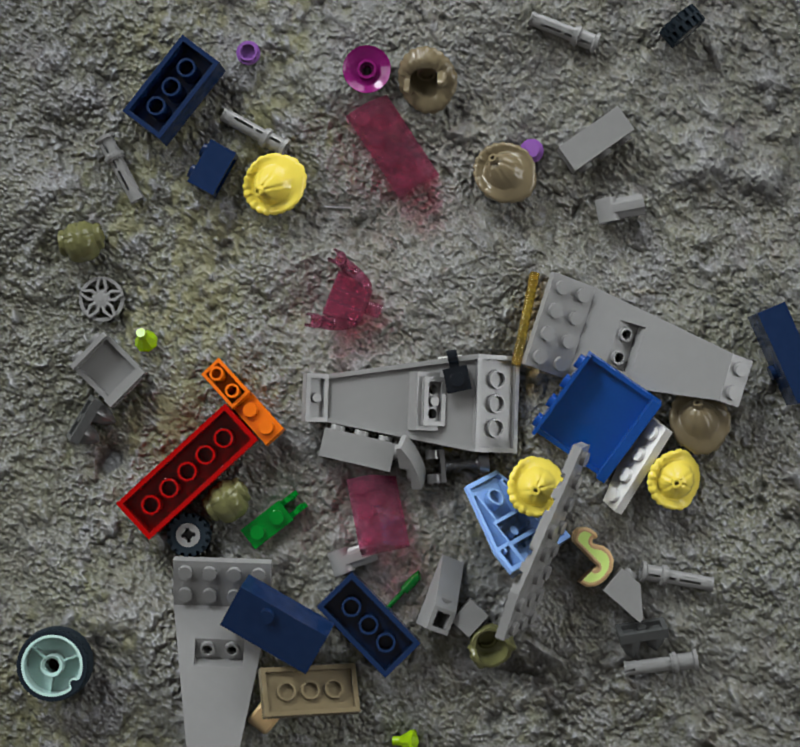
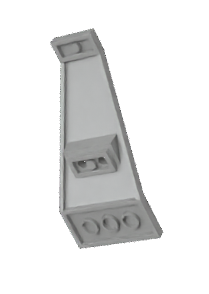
M557 272L550 273L521 362L523 365L563 379L567 373L569 375L573 374L576 369L573 365L581 354L586 356L588 351H591L647 391L710 399L739 408L753 361L718 347L596 287ZM624 331H626V337H625V338H623V332H624ZM617 353L619 355L618 361L615 360V356Z
M489 354L458 356L459 366L467 365L472 389L450 394L447 393L443 374L444 369L450 368L448 358L330 374L303 373L301 421L336 424L399 438L402 435H407L414 441L469 452L517 453L520 356ZM430 385L433 388L432 393L429 392ZM429 410L432 411V416H431V417L428 416V411H429Z
M174 556V615L186 747H240L262 649L221 626L220 623L249 574L272 587V559ZM208 645L211 649H206L204 646ZM233 646L236 649L230 650L228 647Z

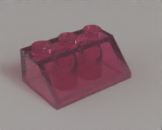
M365 475L346 479L362 557L410 547L396 476Z

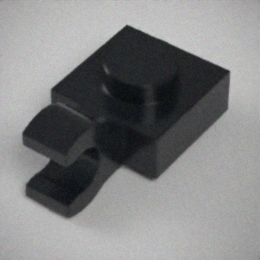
M456 349L446 351L450 367L443 370L447 393L472 389L467 365L459 366Z

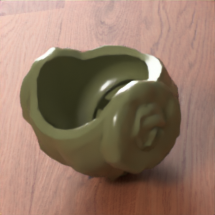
M85 220L69 223L64 230L58 231L57 234L61 255L68 257L70 261L75 263L94 260L100 254L101 249L105 248V235L99 223L92 224Z
M236 477L232 480H222L212 486L207 496L202 499L205 511L213 521L217 522L220 520L223 523H232L247 512L249 507L248 501L251 500V496L248 493V488Z
M494 623L484 624L482 627L477 628L470 636V644L467 646V649L470 652V658L479 669L499 666L507 661L511 653L517 648L513 636L504 641L495 637L498 625Z

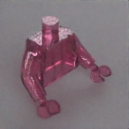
M334 248L333 250L336 251L337 256L335 259L328 257V261L336 264L341 271H338L324 307L323 316L308 312L306 315H310L312 321L310 324L305 323L306 327L332 331L355 328L358 323H362L365 314L377 319L380 316L383 305L370 301L373 290L368 277L346 257L344 252Z

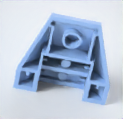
M495 470L466 485L464 490L494 556L508 574L514 578L522 573V571H519L520 566L526 557L532 553L529 550V545L542 516L538 518L528 517L513 508V504L509 501V495L507 494L508 479ZM566 530L559 537L557 544L560 546L571 537Z

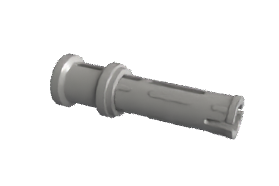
M534 10L528 22V26H533L570 41L569 44L575 47L578 45L590 50L591 54H594L601 37L599 32L594 34L584 30L581 25H576V27L570 26L537 13Z
M228 107L221 114V122L256 140L262 149L266 147L274 153L286 154L291 144L289 138L284 139L271 128L264 129Z
M114 132L106 133L94 142L102 150L105 156V163L111 165L130 204H135L145 197L124 160L125 153L117 145L114 139Z
M643 560L640 564L639 582H656L659 586H666L668 583L706 590L708 592L713 590V576L672 570L665 564H662V566L651 565Z
M696 648L692 649L691 652L684 653L672 651L669 653V656L623 661L625 677L670 670L675 674L679 673L680 670L694 669L699 671Z

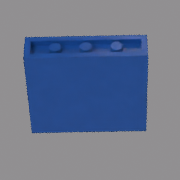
M588 351L586 356L581 354L573 366L576 369L573 374L569 375L567 373L559 384L562 387L557 395L553 393L545 404L548 406L545 413L539 412L532 422L534 426L532 434H540L567 454L570 453L573 444L583 442L590 445L588 450L590 458L586 467L597 474L596 478L605 483L660 409L662 401L591 351Z

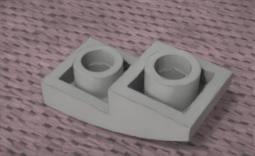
M402 435L399 443L394 447V457L398 459L399 469H407V479L411 480L412 489L421 490L427 477L423 460L411 439L407 435Z

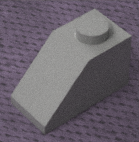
M618 567L600 589L633 618L641 622L643 620L641 584L636 581L638 575L628 567L625 570Z

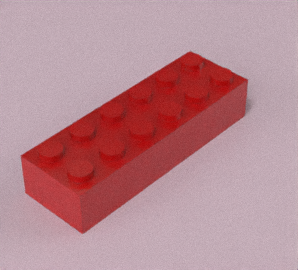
M224 404L116 504L150 540L185 510L260 439L228 404Z

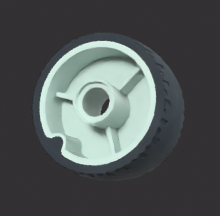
M52 626L37 631L25 641L19 651L16 667L19 681L23 688L33 697L43 701H61L74 696L86 685L92 674L94 657L89 642L79 632L69 627ZM51 658L58 661V670H53L49 667V660Z

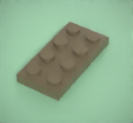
M355 663L311 665L306 674L292 666L265 667L258 670L263 719L345 715L361 712Z

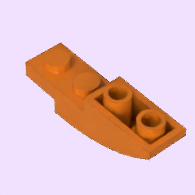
M220 358L214 361L201 374L265 445L269 446L286 430Z

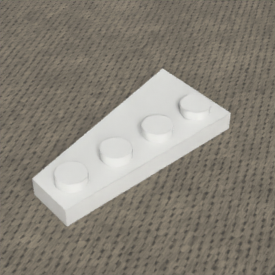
M655 417L651 419L617 465L603 501L614 512L621 515L673 433Z

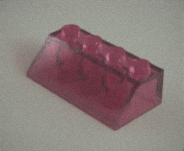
M387 95L369 101L346 115L347 123L398 201L439 176V173Z

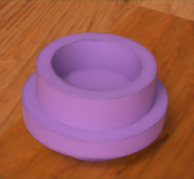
M244 41L237 47L236 55L242 64L253 65L260 58V49L256 43Z
M536 139L525 140L520 146L529 152L535 163L543 156L544 148Z

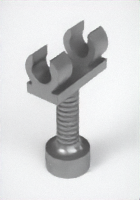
M444 449L425 450L426 460L440 459L441 473L428 474V484L446 483V471L451 469L458 470V468L470 469V467H476L480 470V473L490 472L489 453H479L478 457L473 460L446 461Z

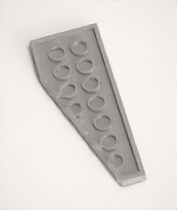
M579 442L573 444L561 471V477L564 479L554 488L551 494L554 500L553 505L549 511H544L529 545V550L532 553L526 557L520 566L519 571H522L523 574L518 583H513L495 634V637L502 641L514 636L520 630H524L528 625H532L536 619L537 611H535L537 602L539 603L543 598L545 589L542 587L544 581L551 574V560L555 558L559 551L560 545L557 543L560 535H563L567 527L565 519L567 513H570L574 506L575 499H573L575 490L581 485L582 476L580 474L582 468L587 465L590 458V453H588L590 445Z

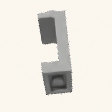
M98 332L89 340L90 346L84 352L80 350L72 357L73 363L69 367L86 380L105 399L104 401L110 407L115 408L149 373L108 333L103 332L100 334Z

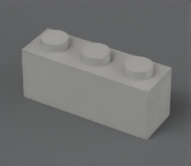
M616 106L559 146L556 152L572 174L577 171L582 174L593 166L591 162L597 157L600 160L604 159L612 153L610 148L618 143L619 146H622L632 139L630 134L635 129L619 106Z
M331 424V428L325 427L318 456L390 472L394 457V447L397 443H392V437L378 435V439L368 437L369 432L355 429L353 434L345 432V426Z

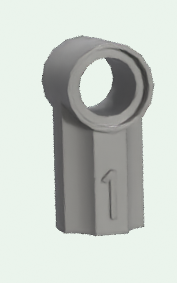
M642 193L620 198L612 196L595 200L599 225L618 222L620 219L645 214V203Z
M372 540L327 553L335 577L351 572L356 567L379 560Z

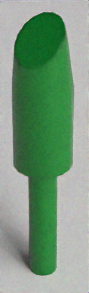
M420 571L415 572L400 587L402 590L390 601L388 607L391 608L405 593L408 594L420 581Z

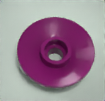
M363 45L356 47L344 60L343 75L345 81L357 92L374 93L379 91L390 78V61L387 55L375 46ZM364 68L372 70L369 75H364L362 71Z

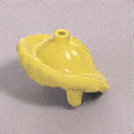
M270 153L262 155L251 164L243 178V196L246 198V202L250 205L251 209L256 210L259 214L266 216L278 215L292 210L303 197L304 189L306 188L307 174L305 173V168L299 163L298 159L286 154Z
M680 448L662 454L651 465L646 482L651 498L658 505H662L666 509L681 511L691 504L699 488V465L689 451Z
M529 456L518 461V464L510 473L507 482V494L509 495V501L513 504V508L517 509L521 514L535 518L542 516L545 510L549 511L554 502L551 494L554 488L564 479L561 477L562 473L559 467L551 460L542 457Z

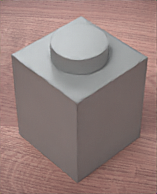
M469 597L457 610L451 627L460 636L466 634L470 637L489 615Z

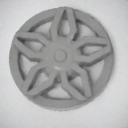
M92 278L80 290V308L88 318L94 321L107 322L113 320L123 310L125 304L124 291L111 278ZM101 281H103L104 289L99 288ZM107 281L115 285L117 289L108 291ZM97 282L95 286L96 291L87 289L91 284ZM85 292L93 293L92 298L87 297ZM112 293H119V295H117L114 298H112L111 296ZM84 299H86L89 302L92 301V303L89 304L87 309L84 305ZM120 299L119 307L115 311V307L111 303ZM109 306L111 308L112 315L106 311V308H108ZM92 307H97V309L90 314ZM102 309V312L108 317L98 318L94 316L100 313Z

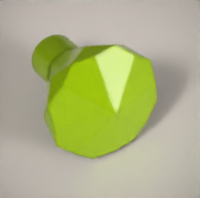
M139 328L136 331L135 346L140 352H150L157 346L158 337L154 332L144 330L143 328Z
M415 729L401 736L392 737L393 746L418 747L419 744L418 734Z

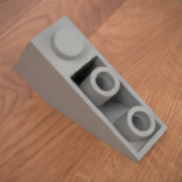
M442 554L417 618V624L448 636L457 612L464 567L463 562Z

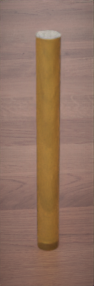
M530 272L511 362V365L520 367L540 275L537 272Z

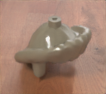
M423 46L411 49L403 56V59L400 61V68L398 69L399 90L407 103L413 106L414 109L423 114H435L445 109L456 92L457 72L454 70V66L449 58L444 56L442 51Z
M505 142L493 143L490 146H486L475 158L473 177L480 191L489 199L500 203L522 202L531 196L536 188L537 174L535 162L529 155V152L519 145Z
M678 395L671 403V409L669 410V428L679 445L685 447L686 450L696 455H708L713 451H717L725 441L730 431L731 415L726 405L721 402Z

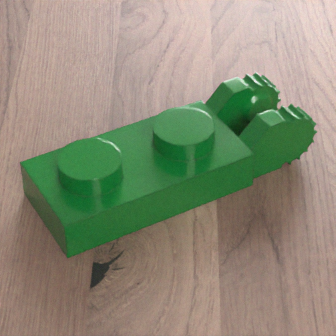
M296 490L282 501H277L241 529V532L255 549L293 521L297 514L308 507L305 502L301 503L291 513L285 508L284 505L293 501L299 495Z

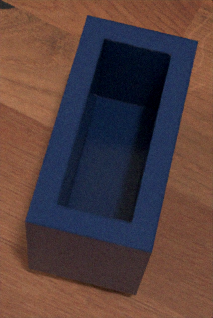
M211 139L208 144L205 143L202 146L197 165L193 164L187 173V177H189L187 182L209 196L216 198L239 157L234 151Z

